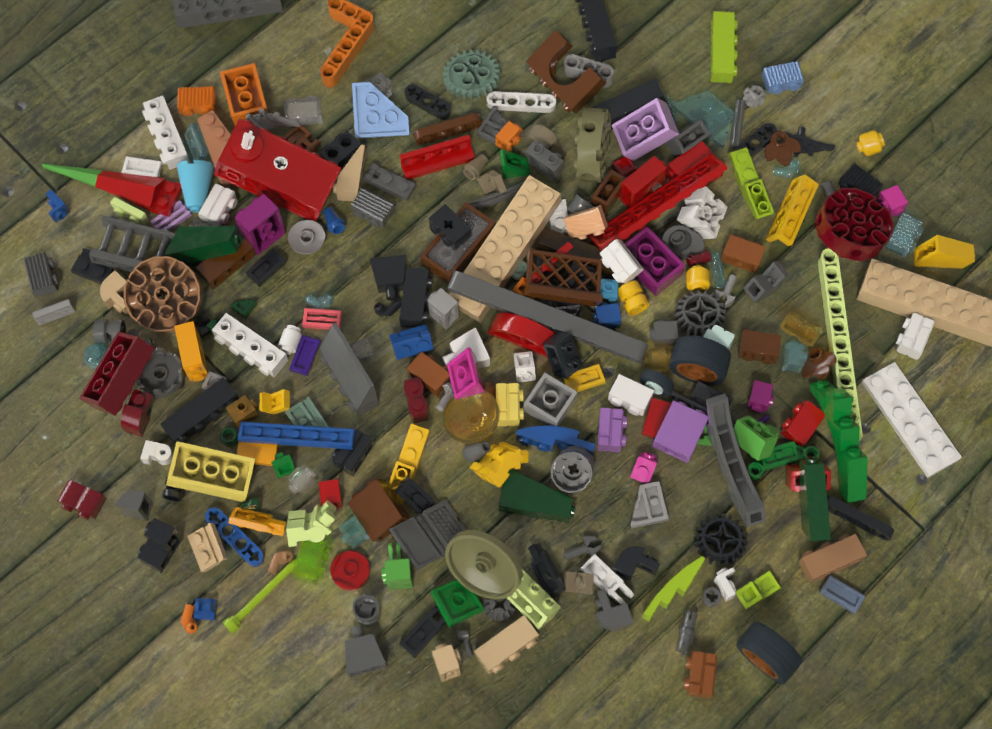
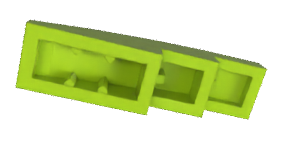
M701 556L675 575L655 596L642 618L649 622L659 605L667 609L676 592L684 596L705 558Z

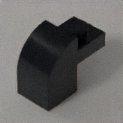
M633 546L625 549L619 555L613 572L631 581L636 568L656 575L660 563H657V560L651 556H642L645 548Z

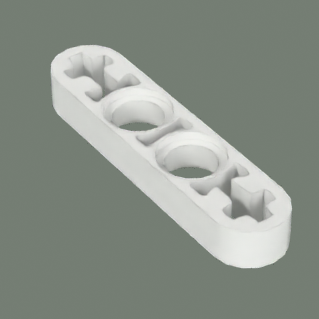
M495 91L489 93L486 98L488 108L492 109L495 106L498 110L551 113L556 108V99L550 94ZM513 98L517 100V103L510 105L507 101ZM531 99L535 101V104L528 106L525 102ZM546 101H550V106H546Z

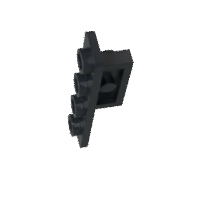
M698 381L691 397L674 389L670 394L673 395L672 399L675 401H685L691 404V409L702 410L707 413L706 399L725 393ZM725 394L730 407L734 398ZM731 419V420H732L733 429H734V426H735V424H736V421L733 420V419Z

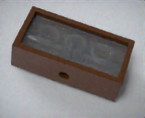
M467 202L456 215L471 228L472 237L457 250H454L452 247H447L443 243L442 238L437 235L420 255L421 266L429 269L432 274L448 285L453 272L464 271L496 225L495 221Z

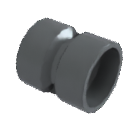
M96 319L94 322L93 338L95 343L107 344L109 341L112 342L117 332L126 334L124 320H111L109 322L108 319Z
M365 594L355 599L352 610L358 623L368 627L375 625L381 617L378 601L373 596Z

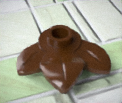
M776 131L771 136V143L765 148V157L768 162L776 158L780 164L789 166L792 160V153L800 152L801 147L796 139L789 138L783 131ZM781 138L782 143H778L776 139Z
M816 347L811 349L808 353V361L802 367V377L806 379L814 375L817 379L824 380L830 373V366L837 362L836 356L822 348Z

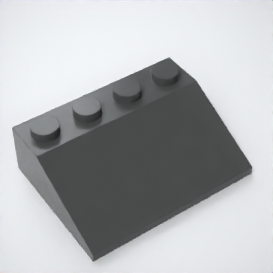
M336 323L332 324L320 347L321 356L319 358L324 366L328 365L330 368L328 373L332 380H337L339 383L338 390L341 395L348 398L349 402L347 404L351 412H356L358 416H361L379 406L375 387Z

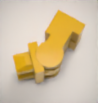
M499 442V445L492 444L490 445V451L486 453L479 463L474 461L469 468L482 480L500 488L509 477L507 472L511 468L521 469V463H528L529 452L527 450H521L518 446H512L505 442Z

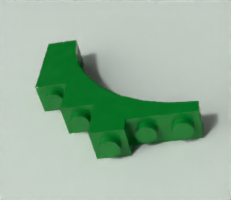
M826 380L810 383V391L821 406L831 431L838 463L839 494L847 503L866 500L868 457L859 449L860 426L852 419V396L844 389H836Z

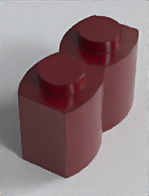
M418 377L405 380L404 392L411 420L413 423L428 421V406L421 380Z
M68 480L57 501L61 504L60 508L70 513L72 510L79 512L78 516L89 520V518L96 519L107 498L95 490Z

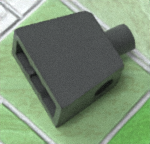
M362 625L352 627L353 639L345 641L346 671L349 678L387 668L374 635H365Z

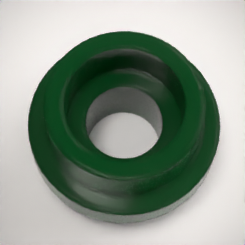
M225 428L220 433V441L225 446H234L238 443L239 433L235 428ZM233 435V438L227 440V436Z

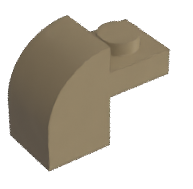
M533 125L522 136L528 146L535 140L538 143H544L552 153L556 152L561 156L564 154V151L556 142L558 138L543 125Z

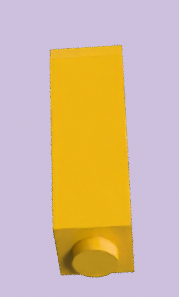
M940 235L934 236L913 249L914 266L963 269L975 262L973 244Z

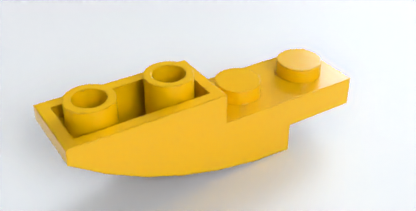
M413 423L410 425L398 461H396L388 484L401 505H403L404 500L394 491L406 476L414 480L430 433L429 429Z

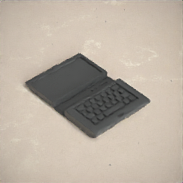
M447 500L389 529L416 570L445 556V550L450 540L457 533L468 530Z

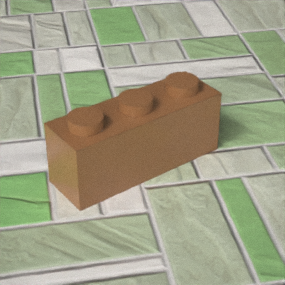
M846 534L839 537L836 543L827 542L821 545L818 551L809 550L803 553L799 564L809 584L863 561L867 554L856 534L852 536Z

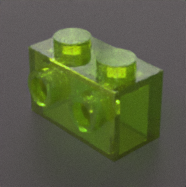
M305 540L301 542L292 571L294 579L316 585L319 579L322 580L325 568H323L324 560H328L330 555V549L326 541L312 542Z

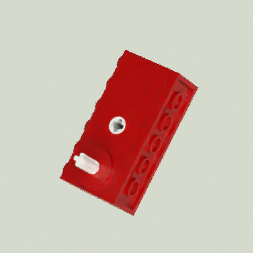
M239 118L217 161L214 175L258 197L265 194L275 205L306 220L316 222L337 180L341 167L333 161L321 158L317 153L306 151L298 144L294 145L288 142L282 136H275L269 130L255 126L249 120Z

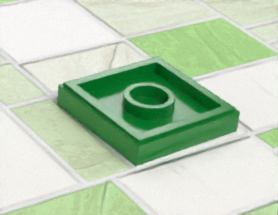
M456 579L430 591L449 628L485 610L477 594L466 589Z

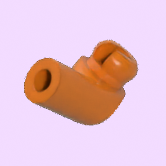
M186 604L181 624L187 633L193 634L198 629V624L193 618L195 606Z

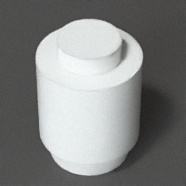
M287 325L278 343L281 351L288 355L296 352L302 337L301 329L294 325Z

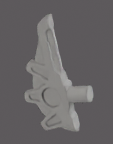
M259 109L258 114H246L247 120L251 121L255 126L267 130L275 127H300L298 120L279 116L280 113L278 112L270 114L266 113L264 109Z

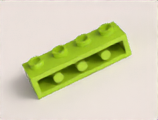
M713 11L711 20L710 82L732 83L733 76H737V65H734V61H737V50H734V46H737L738 36L734 35V30H737L738 20H735V12Z

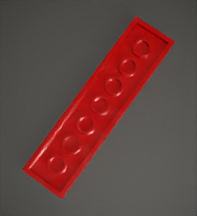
M712 154L707 155L607 222L608 227L604 230V233L594 236L593 233L588 235L589 239L601 251L616 239L626 240L630 234L644 228L649 221L659 218L661 213L667 209L674 208L679 201L690 197L694 191L705 187L712 179L720 177L728 169L726 164Z

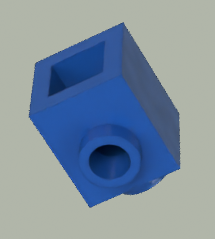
M602 303L596 306L595 313L592 314L593 323L608 329L620 328L621 316L618 303Z

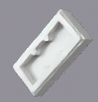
M126 156L122 173L159 177L163 164L161 161Z

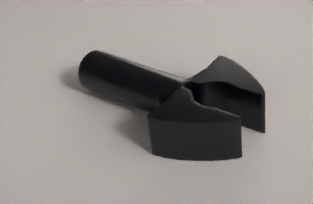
M197 316L195 326L203 338L209 334L207 327L203 328L202 325L209 323L211 320L207 317Z

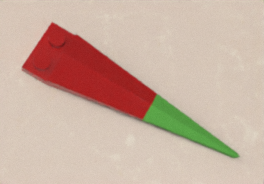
M41 164L44 169L94 186L154 214L168 217L171 216L175 204L182 194L181 183L167 181L165 178Z

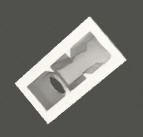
M476 328L453 340L450 343L451 354L442 357L447 367V363L466 348H471L477 358L479 368L490 366V357Z

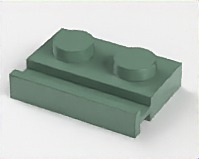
M309 397L285 411L293 425L329 427Z

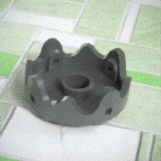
M157 347L152 352L151 359L144 366L142 374L136 382L143 392L152 394L153 397L161 398L172 395L181 387L184 381L185 372L182 362L176 354L170 353L162 347ZM165 371L163 378H156L157 372Z

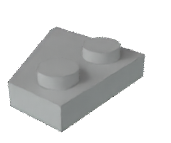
M660 482L640 485L630 524L631 529L668 521L669 518Z

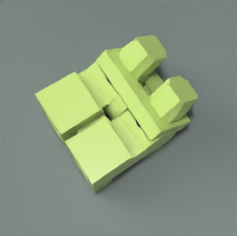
M326 501L322 507L317 504L311 513H306V510L289 511L286 528L289 547L297 546L298 541L310 540L312 542H320L324 539L325 534L329 535L332 532V523L336 519L334 515L336 506Z

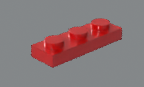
M568 241L555 253L571 255L569 251L573 246ZM552 258L549 261L554 268L558 266L556 264L558 259ZM546 264L539 269L542 273L545 271L551 272ZM536 272L532 274L531 283L537 284L542 280Z

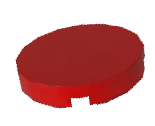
M354 550L338 554L332 561L330 568L334 583L341 589L348 591L357 590L364 586L371 572L370 564L365 555Z

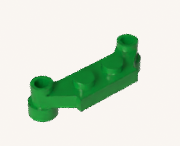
M795 441L775 446L770 457L759 461L755 460L748 466L747 472L751 481H756L762 476L763 471L799 462V460H805L808 456L819 458L820 453L816 447L803 448L796 445Z

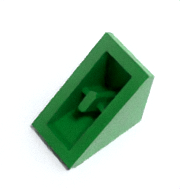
M503 149L500 150L502 179L530 175L529 163L526 157Z

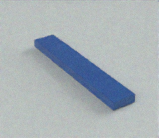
M241 422L237 440L245 443L353 450L356 430L349 428Z

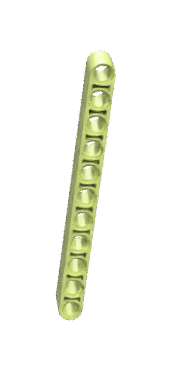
M827 248L823 250L818 260V269L829 352H832L837 358V362L831 366L833 383L836 389H844L852 396V419L860 426L861 440L863 433L839 257ZM824 258H829L831 262L826 261ZM827 275L833 276L834 279L828 278ZM829 292L835 293L836 296L830 295ZM831 309L837 310L838 314L833 313ZM833 327H838L841 331H836ZM836 344L842 345L844 349L837 348ZM838 362H843L846 367L840 366ZM840 380L847 381L848 385L842 384Z

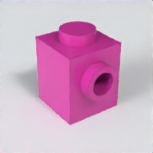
M898 185L882 191L877 199L882 207L885 206L891 213V216L895 217L902 215L908 205V201Z

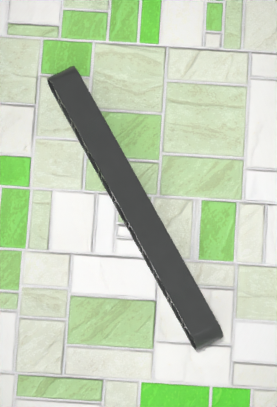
M454 271L447 290L499 311L528 318L554 332L559 331L571 334L575 340L630 361L642 363L648 344L465 273Z

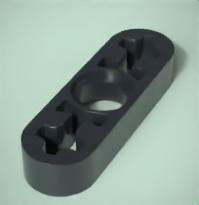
M409 85L405 88V98L411 104L438 119L444 120L450 117L451 107L448 102L417 85ZM431 99L433 103L431 105H424L423 101Z
M765 123L736 148V151L747 147L752 159L771 142V136L777 131L776 126L772 123ZM765 131H767V132H768V131H771V134L768 133V134H766L765 137L763 138V136H764V134H765ZM758 140L761 145L755 147L751 144V141Z

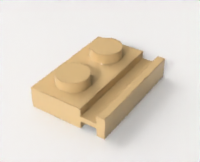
M208 523L207 526L187 536L201 572H207L219 565L223 560L228 559L214 523Z

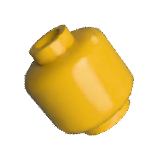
M871 130L860 134L859 142H856L859 153L863 152L868 157L880 153L885 143L881 132L878 133L876 130Z
M694 265L685 273L686 287L689 291L696 294L698 289L700 293L709 289L710 272L707 268L701 265Z

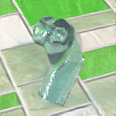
M308 294L305 298V303L317 309H324L334 301V297L331 294H326L319 298Z

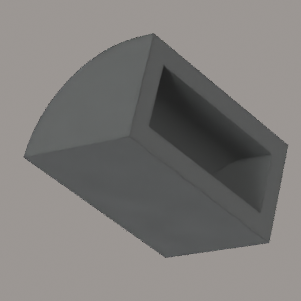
M133 490L123 494L116 502V506L124 516L147 521L153 502L144 491Z

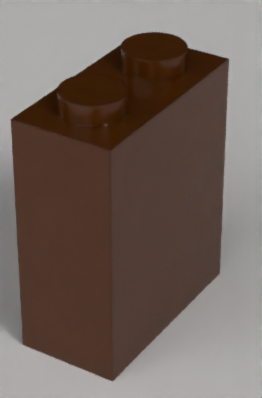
M375 478L370 480L366 484L367 487L362 491L354 493L352 499L347 504L372 542H381L391 534L390 528L408 520L410 517L384 479Z

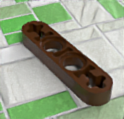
M472 113L418 129L414 132L413 136L416 143L422 145L477 129L483 121L479 113Z

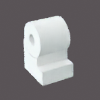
M146 440L140 459L143 464L151 465L152 460H155L162 465H167L172 462L173 452L166 444Z

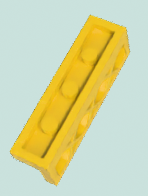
M806 174L792 179L766 237L768 242L780 240L787 246L793 244L819 186L817 182Z

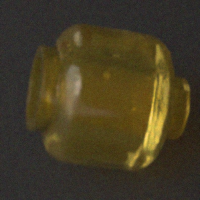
M667 347L651 348L648 351V355L645 356L646 367H650V369L658 372L669 371L672 351H669Z

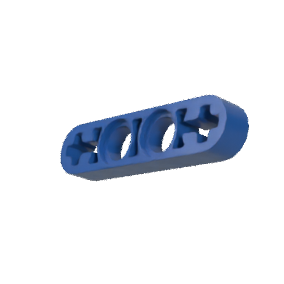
M213 507L206 511L205 520L207 523H214L218 527L216 528L218 534L250 566L259 567L263 564L265 557L261 549L236 525L229 524V518L220 509ZM212 514L217 515L222 522L220 525L214 519L211 520ZM232 526V534L224 535L222 532L223 528ZM240 539L247 541V545L243 549L236 547V542ZM249 549H250L255 555H257V554L259 553V555H258L259 560H258V561L252 560V557H251L250 554L248 553Z

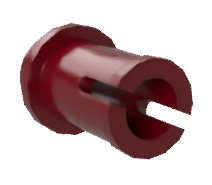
M708 250L696 255L691 254L686 258L689 268L711 261V255Z

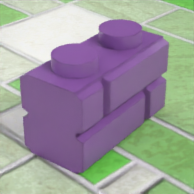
M600 408L598 451L621 452V447L625 446L626 435H623L622 431L627 426V416H623L624 410Z

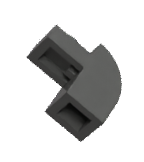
M775 261L763 274L754 276L743 289L755 303L767 298L783 286L781 283L789 274L779 261Z
M605 589L597 591V598H594L597 610L601 609L595 615L598 624L609 631H620L632 627L634 622L627 603L611 608Z

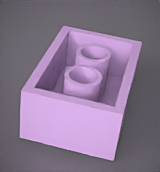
M658 98L612 124L623 156L633 161L679 135L667 103Z

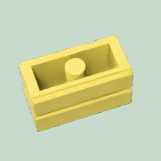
M518 383L496 384V426H520V420H524L523 408H520L519 402L523 401V390H519Z

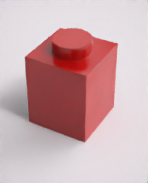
M339 480L318 482L321 506L326 501H329L336 506V511L338 508L343 507Z

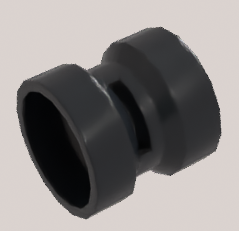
M166 485L162 497L171 501H181L183 496L182 489Z

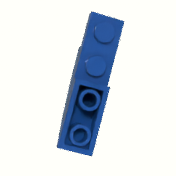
M534 426L519 429L516 432V440L520 444L536 446L538 450L543 452H553L555 445L561 450L571 446H579L585 448L592 456L595 450V444L578 439L579 431L570 428Z

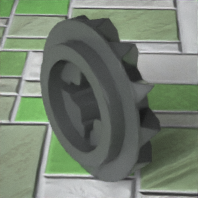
M505 598L504 609L500 607L495 609V599H484L485 613L495 621L509 619L514 614L516 607Z

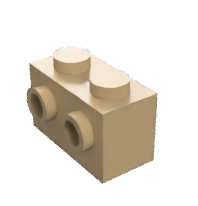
M446 643L436 646L435 650L432 651V655L441 682L460 676L459 665L462 663L458 650H453L452 645L447 646Z

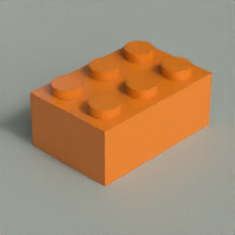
M255 63L220 72L234 126H236L239 118L245 120L248 113L252 115L258 114L259 109H264L268 113Z

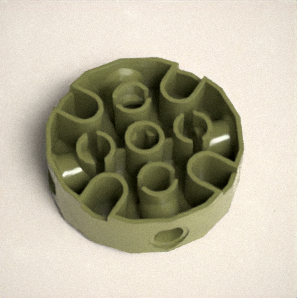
M587 107L583 110L582 117H578V128H580V131L575 135L578 154L574 162V169L576 170V179L583 182L602 183L606 177L609 164L611 114L609 109Z

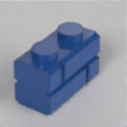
M426 324L389 335L397 360L420 354L421 351L433 350L430 333Z

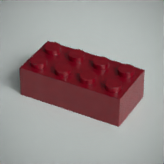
M117 332L79 399L96 410L116 416L122 409L125 399L132 392L136 380L141 376L144 366L151 359L155 348L139 337Z

